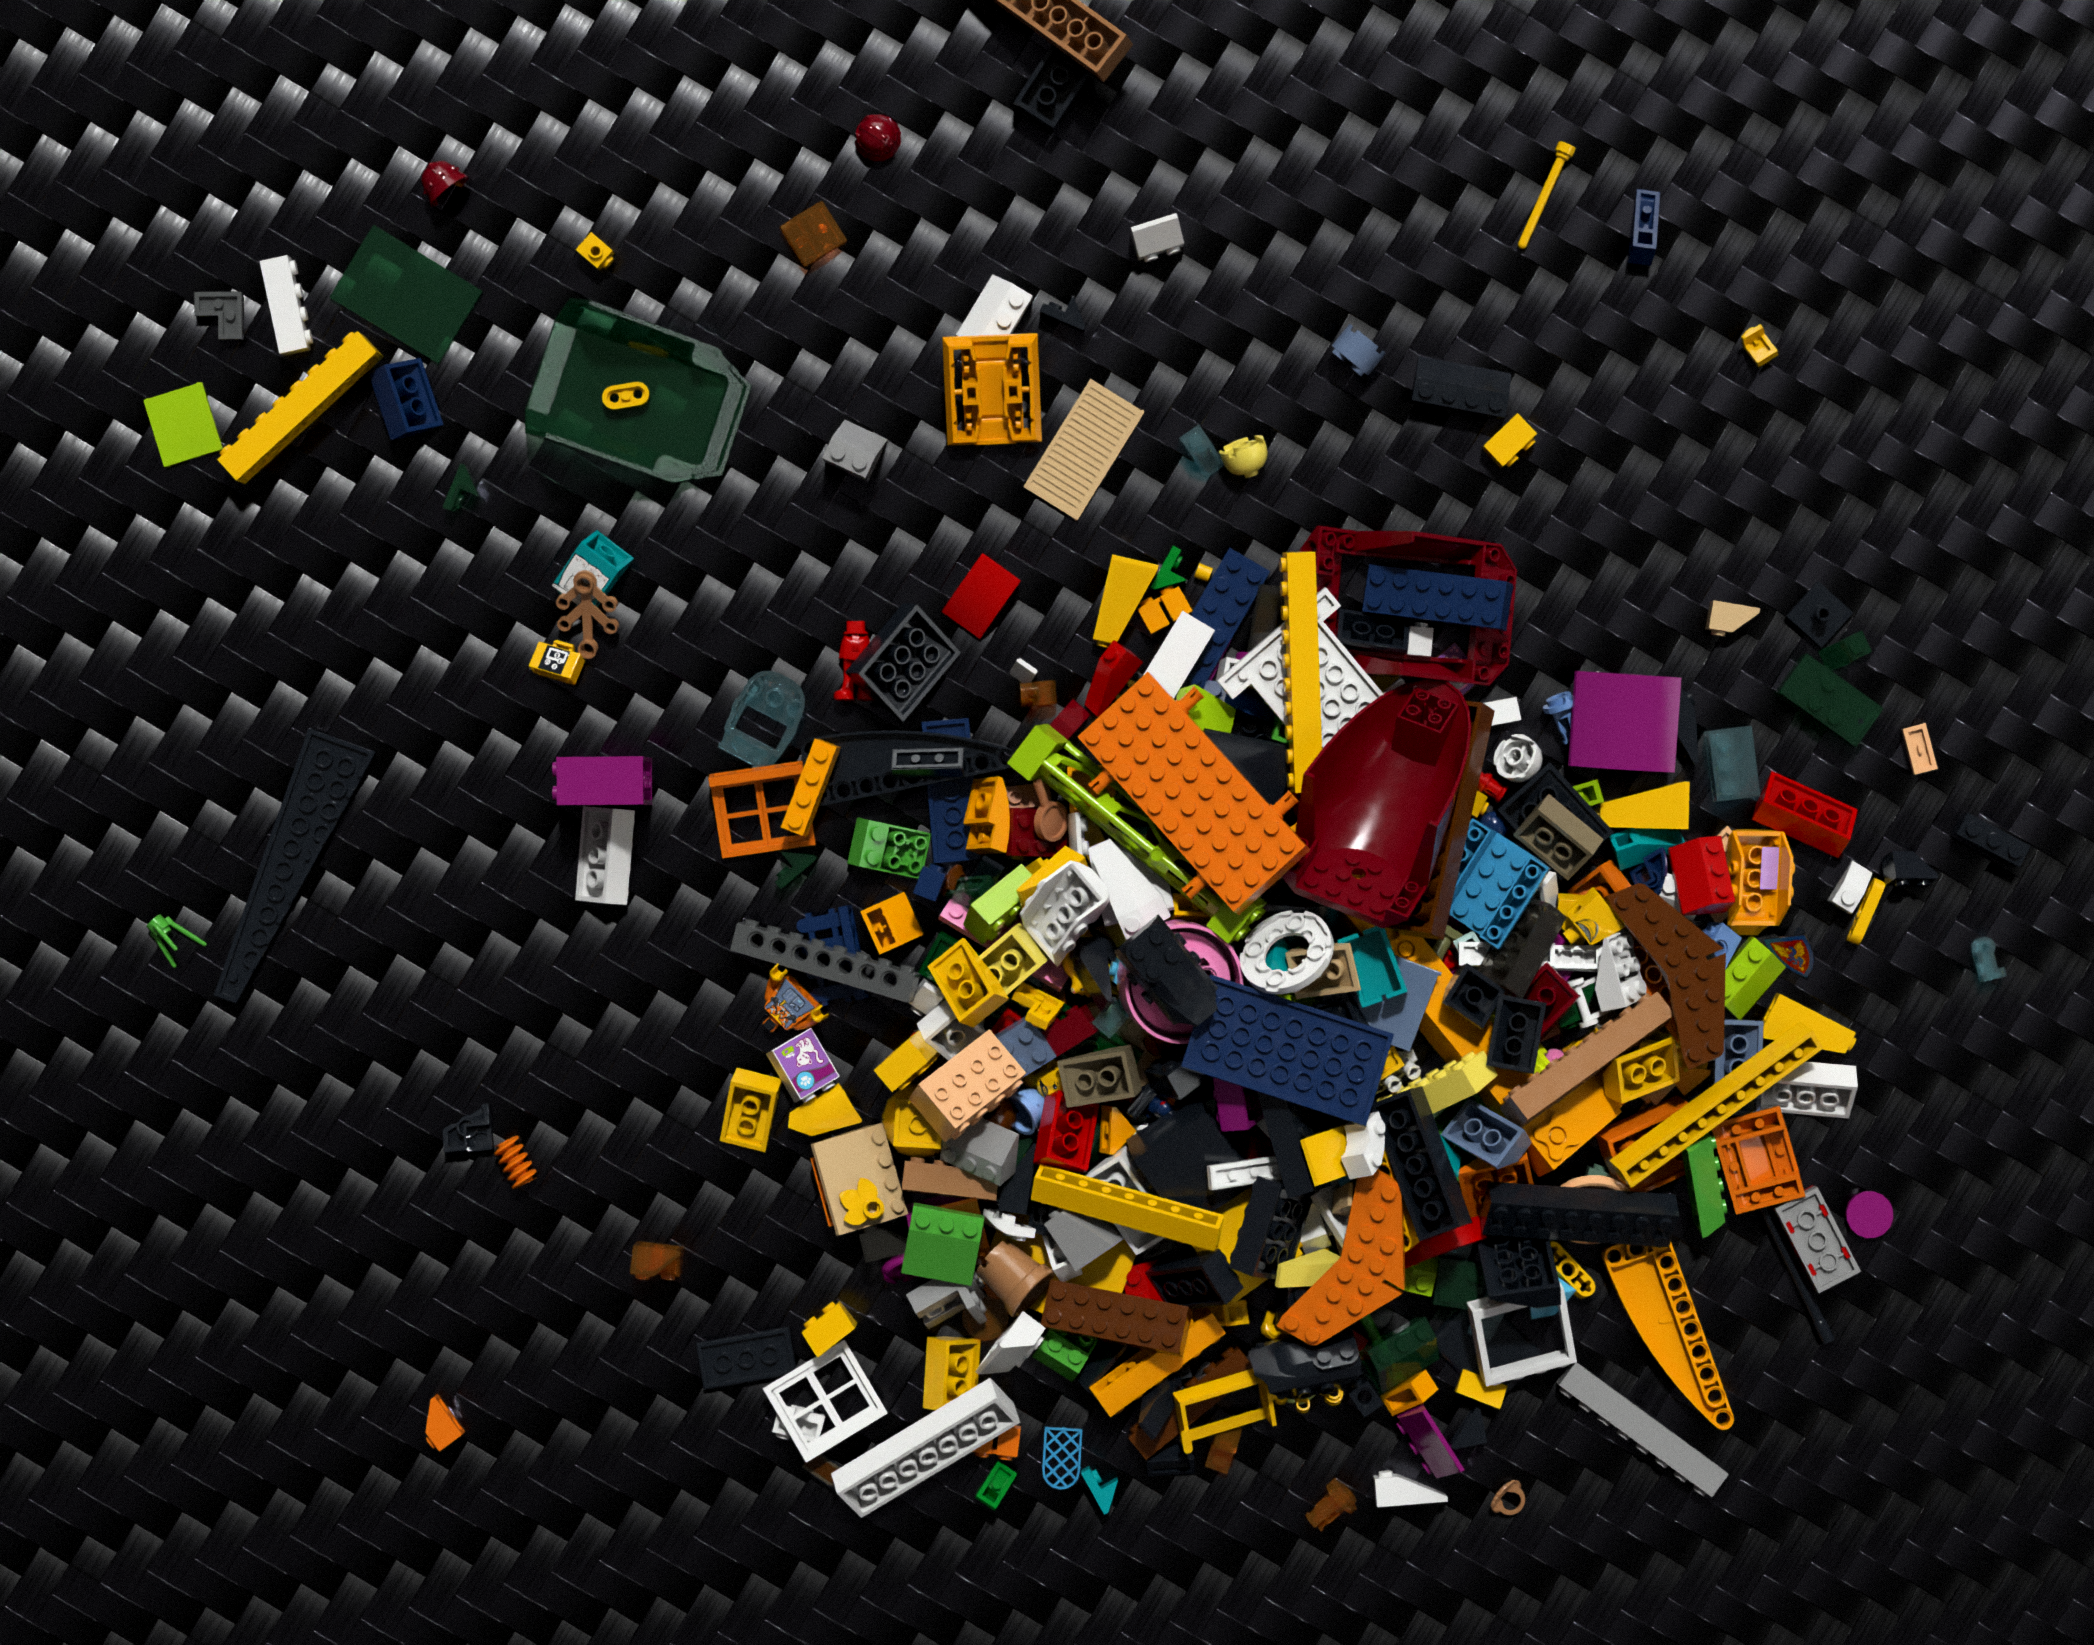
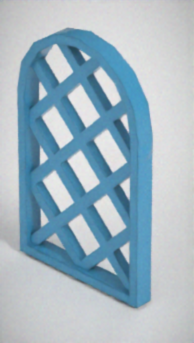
M1045 1427L1042 1471L1045 1481L1051 1487L1060 1490L1067 1489L1078 1480L1081 1470L1082 1429ZM1050 1430H1060V1432L1054 1436ZM1066 1431L1077 1432L1071 1437ZM1047 1432L1052 1437L1048 1443H1046ZM1062 1433L1069 1438L1063 1445L1057 1439ZM1080 1434L1078 1445L1074 1441V1438ZM1054 1440L1060 1446L1055 1452L1049 1448V1445ZM1070 1442L1077 1447L1071 1453L1065 1448ZM1047 1449L1052 1455L1045 1460ZM1063 1449L1068 1456L1061 1461L1056 1454ZM1079 1450L1077 1462L1073 1455ZM1054 1457L1059 1464L1052 1469L1047 1462ZM1069 1458L1076 1464L1070 1470L1064 1464ZM1045 1465L1050 1470L1047 1475H1045ZM1060 1466L1067 1471L1061 1478L1055 1472ZM1078 1467L1077 1475L1075 1477L1072 1471ZM1052 1473L1058 1479L1054 1484L1047 1479ZM1070 1475L1074 1480L1067 1485L1063 1479ZM1061 1482L1064 1486H1056V1485H1058V1484Z

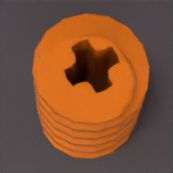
M518 1135L496 1145L495 1147H498V1149L494 1153V1156H503L499 1160V1164H507L502 1170L503 1173H512L507 1178L508 1181H516L511 1187L512 1189H516L535 1179L532 1176L537 1172L536 1169L528 1170V1167L532 1164V1161H524L528 1153H519L523 1148V1144L515 1145V1142L519 1139Z

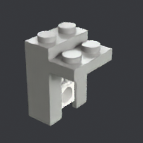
M975 1270L972 1286L932 1279L906 1294L916 1315L919 1318H923V1322L928 1329L967 1308L979 1325L988 1321L984 1314L988 1310L982 1301L986 1297L982 1289L986 1286Z

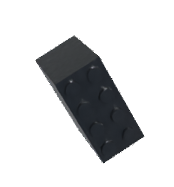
M1198 1093L1126 1140L1129 1149L1126 1151L1132 1159L1130 1160L1132 1166L1137 1172L1141 1171L1144 1176V1182L1150 1190H1155L1158 1197L1213 1212L1253 1185L1209 1190L1208 1165L1237 1162L1246 1159L1225 1131H1221V1125Z

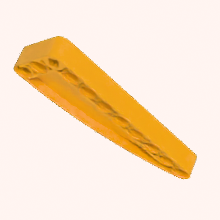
M1670 1242L1669 1247L1641 1246V1250L1636 1254L1630 1252V1245H1606L1602 1250L1601 1256L1609 1278L1630 1321L1652 1356L1676 1387L1713 1425L1721 1430L1730 1428L1733 1425L1734 1416L1672 1243ZM1614 1249L1618 1250L1619 1258L1613 1262L1609 1261L1608 1253ZM1664 1256L1671 1257V1265L1667 1268H1662L1660 1265V1260ZM1677 1278L1680 1283L1679 1287L1675 1290H1670L1668 1288L1669 1281ZM1682 1300L1686 1301L1687 1309L1684 1312H1677V1303ZM1694 1323L1695 1331L1689 1335L1685 1334L1684 1327L1686 1324ZM1696 1345H1702L1703 1353L1699 1357L1692 1355V1350ZM1706 1367L1710 1368V1377L1702 1379L1700 1377L1701 1370ZM1712 1390L1719 1391V1398L1715 1401H1709L1708 1394ZM1720 1412L1727 1413V1420L1724 1423L1716 1422V1417Z

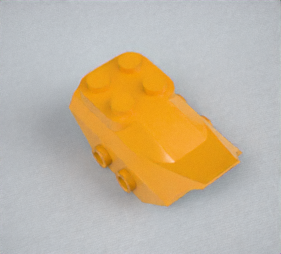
M1762 829L1732 830L1728 838L1727 865L1735 903L1728 910L1727 925L1738 935H1759L1762 930L1769 926H1779L1791 906V899L1794 894L1792 875L1795 872L1793 855L1784 831ZM1762 847H1779L1777 889H1760Z

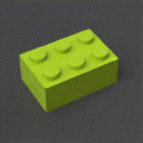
M1022 864L974 901L969 907L963 925L982 945L988 940L993 941L1001 933L1000 930L1005 926L1008 928L1012 926L1022 911L1016 890L1032 876Z

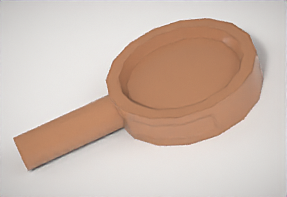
M1037 779L1033 781V786L1040 806L1034 816V829L1040 839L1056 842L1066 832L1068 813L1065 806L1060 802L1048 800L1042 780Z

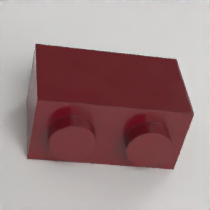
M1086 1004L1080 1008L1077 1005L1073 1006L1065 1012L1066 1017L1061 1020L1056 1017L1050 1026L1042 1032L1057 1057L1101 1029Z

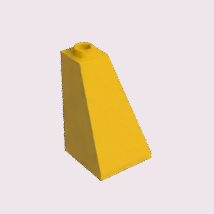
M1112 554L1093 640L1097 641V646L1108 648L1113 640L1118 642L1156 575L1159 565Z
M1677 782L1599 803L1597 808H1594V811L1610 828L1689 829L1690 782Z

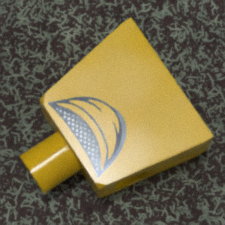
M1592 887L1567 913L1568 918L1574 925L1563 934L1571 944L1583 936L1590 945H1594L1620 931L1624 926L1618 918L1615 919L1608 904L1596 889Z

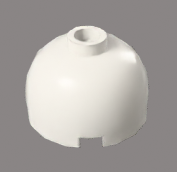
M1524 734L1511 735L1513 738L1507 741L1503 740L1495 750L1493 760L1497 767V772L1502 777L1511 782L1523 783L1532 779L1540 771L1542 753L1538 745L1531 738Z

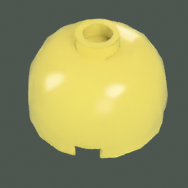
M1254 435L1255 440L1251 441L1248 440V437L1224 446L1225 452L1220 450L1219 454L1226 469L1235 475H1245V478L1257 475L1259 473L1258 469L1263 467L1268 456L1264 437L1262 435Z

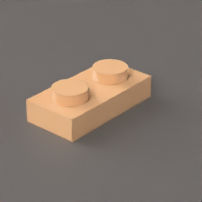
M1926 723L1901 729L1913 775L1938 769Z

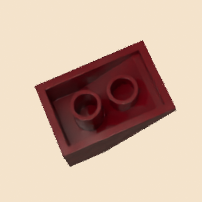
M1546 962L1512 997L1547 1003L1540 1037L1541 1041L1581 996Z

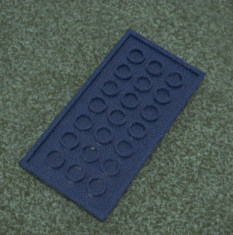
M1211 974L1209 975L1218 987L1216 991L1218 1009L1199 1026H1193L1182 1060V1068L1348 1122L1366 1126L1392 1043L1393 1033L1276 995L1264 993Z

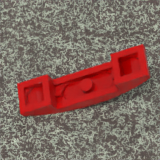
M1479 1216L1472 1217V1223L1420 1241L1416 1246L1405 1252V1269L1457 1248L1487 1239L1486 1235H1482Z

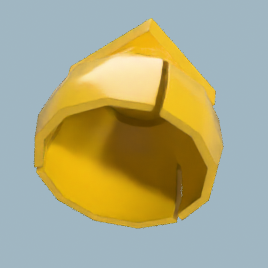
M919 1083L907 1085L902 1091L899 1089L887 1100L882 1114V1123L887 1140L898 1153L909 1157L927 1158L936 1156V1154L939 1155L941 1153L942 1138L909 1100V1097Z

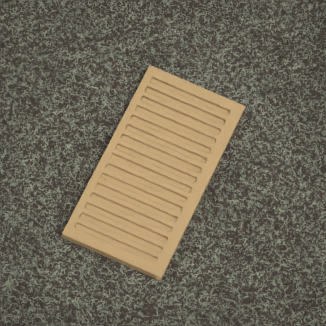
M1090 379L1023 487L1077 521L1145 413L1144 410H1140Z

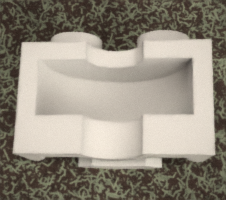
M797 1405L787 1406L792 1416L805 1409V1407ZM814 1410L795 1420L808 1443L820 1436L825 1419L824 1414L814 1413ZM777 1414L772 1432L776 1433V1437L789 1440L790 1435Z

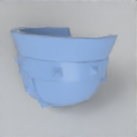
M1019 1087L1009 1097L1019 1111L1016 1113L1014 1129L1024 1135H1031L1035 1132L1037 1126L1040 1125L1045 1097L1041 1096L1034 1088Z

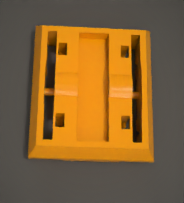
M1038 333L942 337L947 445L1042 442ZM1020 347H1027L1030 386H1022ZM954 350H961L962 389H955ZM969 354H970V363H963V358H964V362H969ZM1022 392H1030L1031 428H1024ZM956 395H963L965 430L958 431Z

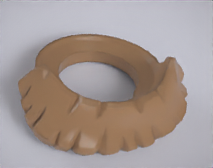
M1511 1480L1497 1491L1490 1505L1494 1513L1501 1512L1505 1515H1514L1523 1508L1525 1494L1520 1488V1482ZM1506 1492H1515L1520 1496V1504L1517 1508L1513 1510L1504 1508L1501 1498Z

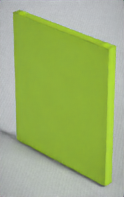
M197 382L194 385L143 400L164 467H170L171 465L216 451L219 452L223 449L203 382Z

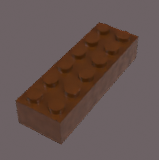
M1050 1279L1041 1325L1046 1328L1045 1330L1183 1357L1193 1310L1188 1306Z

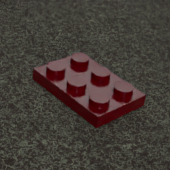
M1009 808L1010 829L1006 855L1053 857L1064 846H1067L1068 827L1062 838L1056 842L1044 841L1037 836L1034 829V816L1037 809Z

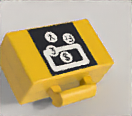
M555 640L553 645L538 642L529 663V668L535 674L575 685L585 660L580 653L574 652L575 646L573 644L560 640Z

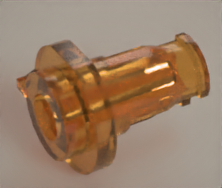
M1336 1478L1326 1485L1329 1493L1315 1505L1310 1513L1307 1512L1305 1514L1313 1527L1316 1528L1318 1526L1321 1532L1324 1530V1526L1333 1522L1343 1511L1352 1514L1357 1509L1355 1505L1357 1500L1354 1494L1346 1485L1338 1482Z

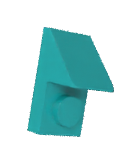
M1087 1466L1081 1470V1474L1105 1515L1109 1512L1118 1478L1116 1477L1100 1486L1099 1483L1103 1481L1096 1469L1092 1471L1090 1466Z

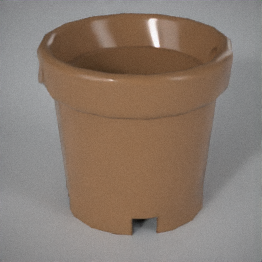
M1006 1239V1243L1004 1241L1000 1242L985 1257L987 1266L984 1268L982 1265H979L976 1274L1004 1303L1005 1310L1012 1318L1018 1317L1022 1311L1025 1312L1047 1289L1050 1279H1053L1055 1275L1050 1267L1046 1264L1040 1265L1015 1246L1009 1239Z

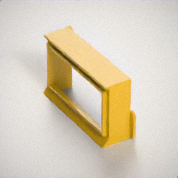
M1253 1368L1172 1393L1181 1436L1180 1442L1186 1454L1193 1451L1192 1441L1263 1419H1267L1272 1427L1277 1426L1273 1400L1276 1399L1277 1395L1269 1394L1267 1384L1254 1375ZM1258 1384L1262 1408L1189 1430L1186 1405Z

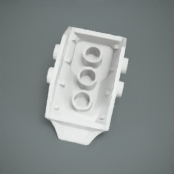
M1071 860L1037 884L1036 891L1025 901V906L1020 912L1023 927L1057 967L1067 953L1075 948V942L1088 930V924L1094 923L1110 901L1109 889L1090 867Z

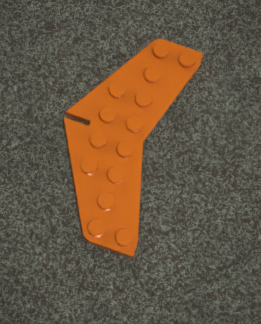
M1379 1169L1372 1176L1357 1178L1341 1257L1282 1315L1277 1327L1305 1343L1315 1346L1402 1295L1403 1292L1384 1281L1385 1279L1402 1290L1406 1288L1403 1196L1395 1178Z

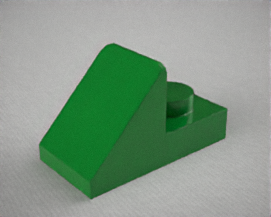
M1175 546L1171 548L1150 589L1155 591L1187 581L1183 577L1171 572L1172 568H1178L1183 558L1179 555L1181 549Z
M997 1461L985 1481L978 1488L975 1498L995 1511L1017 1473L1000 1461Z

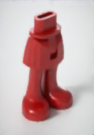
M846 621V631L843 632L844 636L839 651V658L843 659V685L840 690L834 692V700L855 701L854 682L845 671L870 643L868 632L865 631V621ZM858 687V701H874V699Z

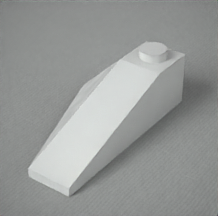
M1111 839L1088 848L1100 879L1109 889L1110 903L1126 940L1156 915L1159 914L1163 921L1171 917L1162 894L1154 888L1142 872L1130 862L1129 858Z

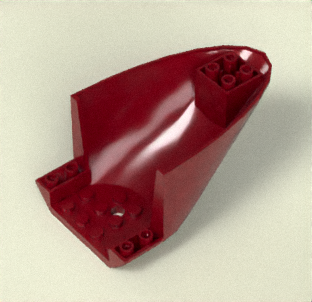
M1424 679L1406 683L1383 694L1363 708L1323 747L1303 774L1295 831L1300 839L1309 847L1310 851L1282 876L1295 894L1382 929L1408 921L1427 890L1433 875L1469 754L1472 728L1470 711L1462 693L1457 688L1444 680ZM1354 875H1361V876H1363V877L1360 878V879H1357V878H1355V877H1353V876H1354Z

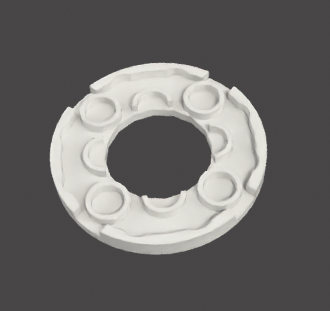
M1292 910L1280 912L1263 920L1246 937L1244 941L1246 945L1243 953H1240V967L1247 981L1261 992L1268 994L1298 992L1321 977L1329 965L1334 951L1333 936L1323 919L1308 911L1293 913ZM1296 935L1308 941L1307 957L1305 960H1302L1298 967L1282 971L1280 969L1272 970L1267 966L1266 954L1277 940L1286 936Z

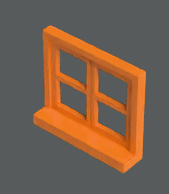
M803 761L709 774L708 780L712 792L722 858L816 845L813 822L807 836L797 834L771 838L768 813L786 811L789 805L767 808L765 801L764 782L794 778L796 789L804 768ZM754 784L758 809L727 814L723 788ZM759 814L763 840L732 844L728 819Z

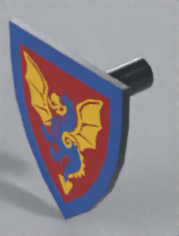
M1798 927L1794 934L1790 936L1764 938L1768 949L1785 967L1803 977H1808L1813 969L1815 960L1814 951L1806 934H1804V929Z

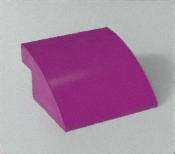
M1575 671L1568 766L1675 773L1682 678Z

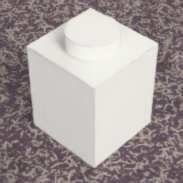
M1414 622V626H1409L1408 651L1406 655L1431 657L1434 628H1428V623Z

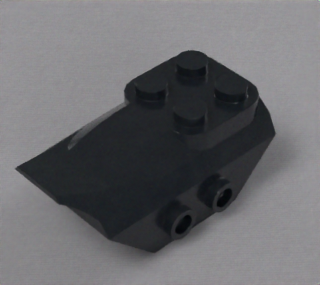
M1158 914L1119 946L1114 953L1128 971L1126 975L1128 980L1134 986L1138 984L1144 992L1141 995L1149 1005L1154 1003L1173 1025L1185 1023L1197 1027L1218 1009L1216 1004V991L1218 987L1199 965L1202 961L1193 950L1189 953L1184 945L1187 943L1178 932L1174 934Z
M1351 1326L1315 1346L1309 1345L1289 1334L1280 1339L1256 1343V1347L1248 1351L1254 1375L1267 1384L1269 1394L1289 1399H1307L1312 1395L1320 1393L1325 1395L1331 1394L1362 1375L1359 1351Z

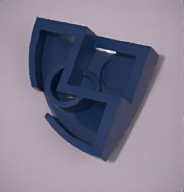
M1664 847L1644 857V863L1629 871L1634 885L1638 883L1645 884L1657 895H1660L1665 877L1667 876L1668 865Z

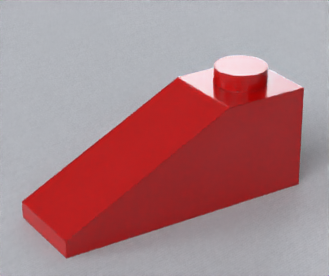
M1113 640L1099 658L1084 705L1099 717L1143 662L1129 649Z

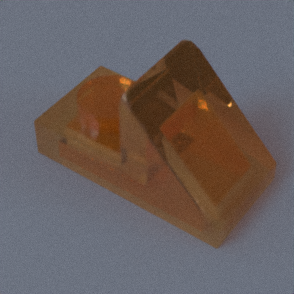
M1236 1427L1215 1434L1205 1467L1225 1474L1228 1473L1233 1455L1237 1451L1242 1428Z

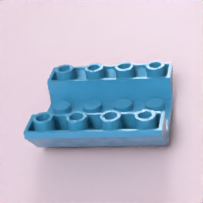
M1472 818L1469 824L1449 915L1478 933L1479 937L1500 949L1551 868L1500 833Z

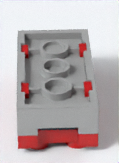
M1811 1185L1804 1189L1806 1197L1775 1204L1771 1208L1812 1288L1817 1293H1821L1858 1274L1861 1270L1818 1187Z

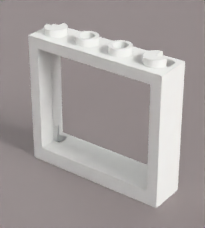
M1561 1283V1305L1557 1306L1565 1349L1490 1368L1481 1319L1527 1306L1489 1300L1488 1296L1466 1302L1479 1372L1486 1386H1496L1512 1379L1519 1380L1527 1375L1541 1374L1547 1370L1567 1367L1577 1362L1565 1291Z

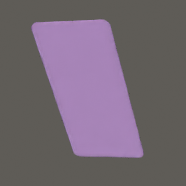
M1762 847L1760 889H1777L1779 847Z

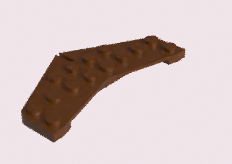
M1638 883L1604 897L1603 899L1610 907L1615 919L1619 918L1658 965L1669 990L1680 1046L1677 1049L1679 1061L1684 1072L1720 1057L1724 1052L1726 953L1707 960L1706 957L1724 948L1645 884Z

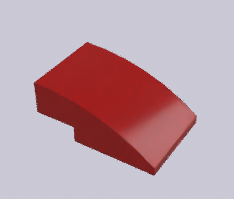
M982 553L942 612L981 639L1021 580Z

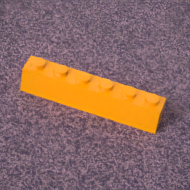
M1207 1307L1198 1308L1192 1312L1183 1357L1141 1349L1089 1388L1107 1414L1112 1417L1114 1414L1123 1411L1125 1406L1132 1401L1141 1398L1147 1390L1159 1385L1169 1374L1178 1371L1187 1361L1199 1356L1205 1348L1218 1342L1226 1333Z

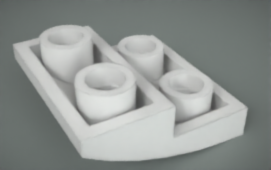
M1081 812L1068 814L1069 848L1086 858V855H1089V842L1085 841L1084 833L1088 831L1087 817H1083Z

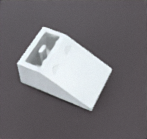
M1627 928L1603 940L1595 986L1601 1012L1627 1007L1647 994L1646 983L1642 979L1640 972V961L1636 957L1633 947L1634 940Z

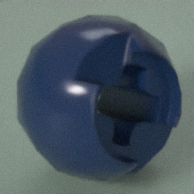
M1495 811L1484 814L1479 821L1504 837L1508 831L1509 825Z

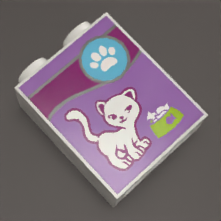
M812 1028L807 1029L766 1053L794 1103L802 1100L803 1103L809 1101L816 1096L814 1094L816 1090L820 1088L822 1091L829 1089L835 1085L833 1080L840 1077Z

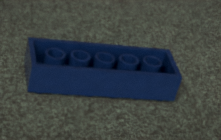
M1369 564L1362 611L1421 621L1507 631L1513 584L1500 580Z

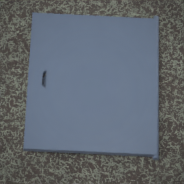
M1396 956L1408 992L1387 999L1386 994L1382 995L1383 1001L1364 1008L1361 1006L1356 991L1349 993L1371 1027L1393 1033L1391 1045L1410 1052L1438 975L1441 976L1442 972ZM1338 994L1324 995L1322 1001Z

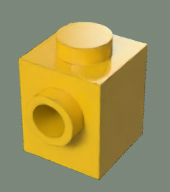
M592 232L576 249L581 256L599 271L602 268L607 269L614 261L612 257L615 254L614 251Z

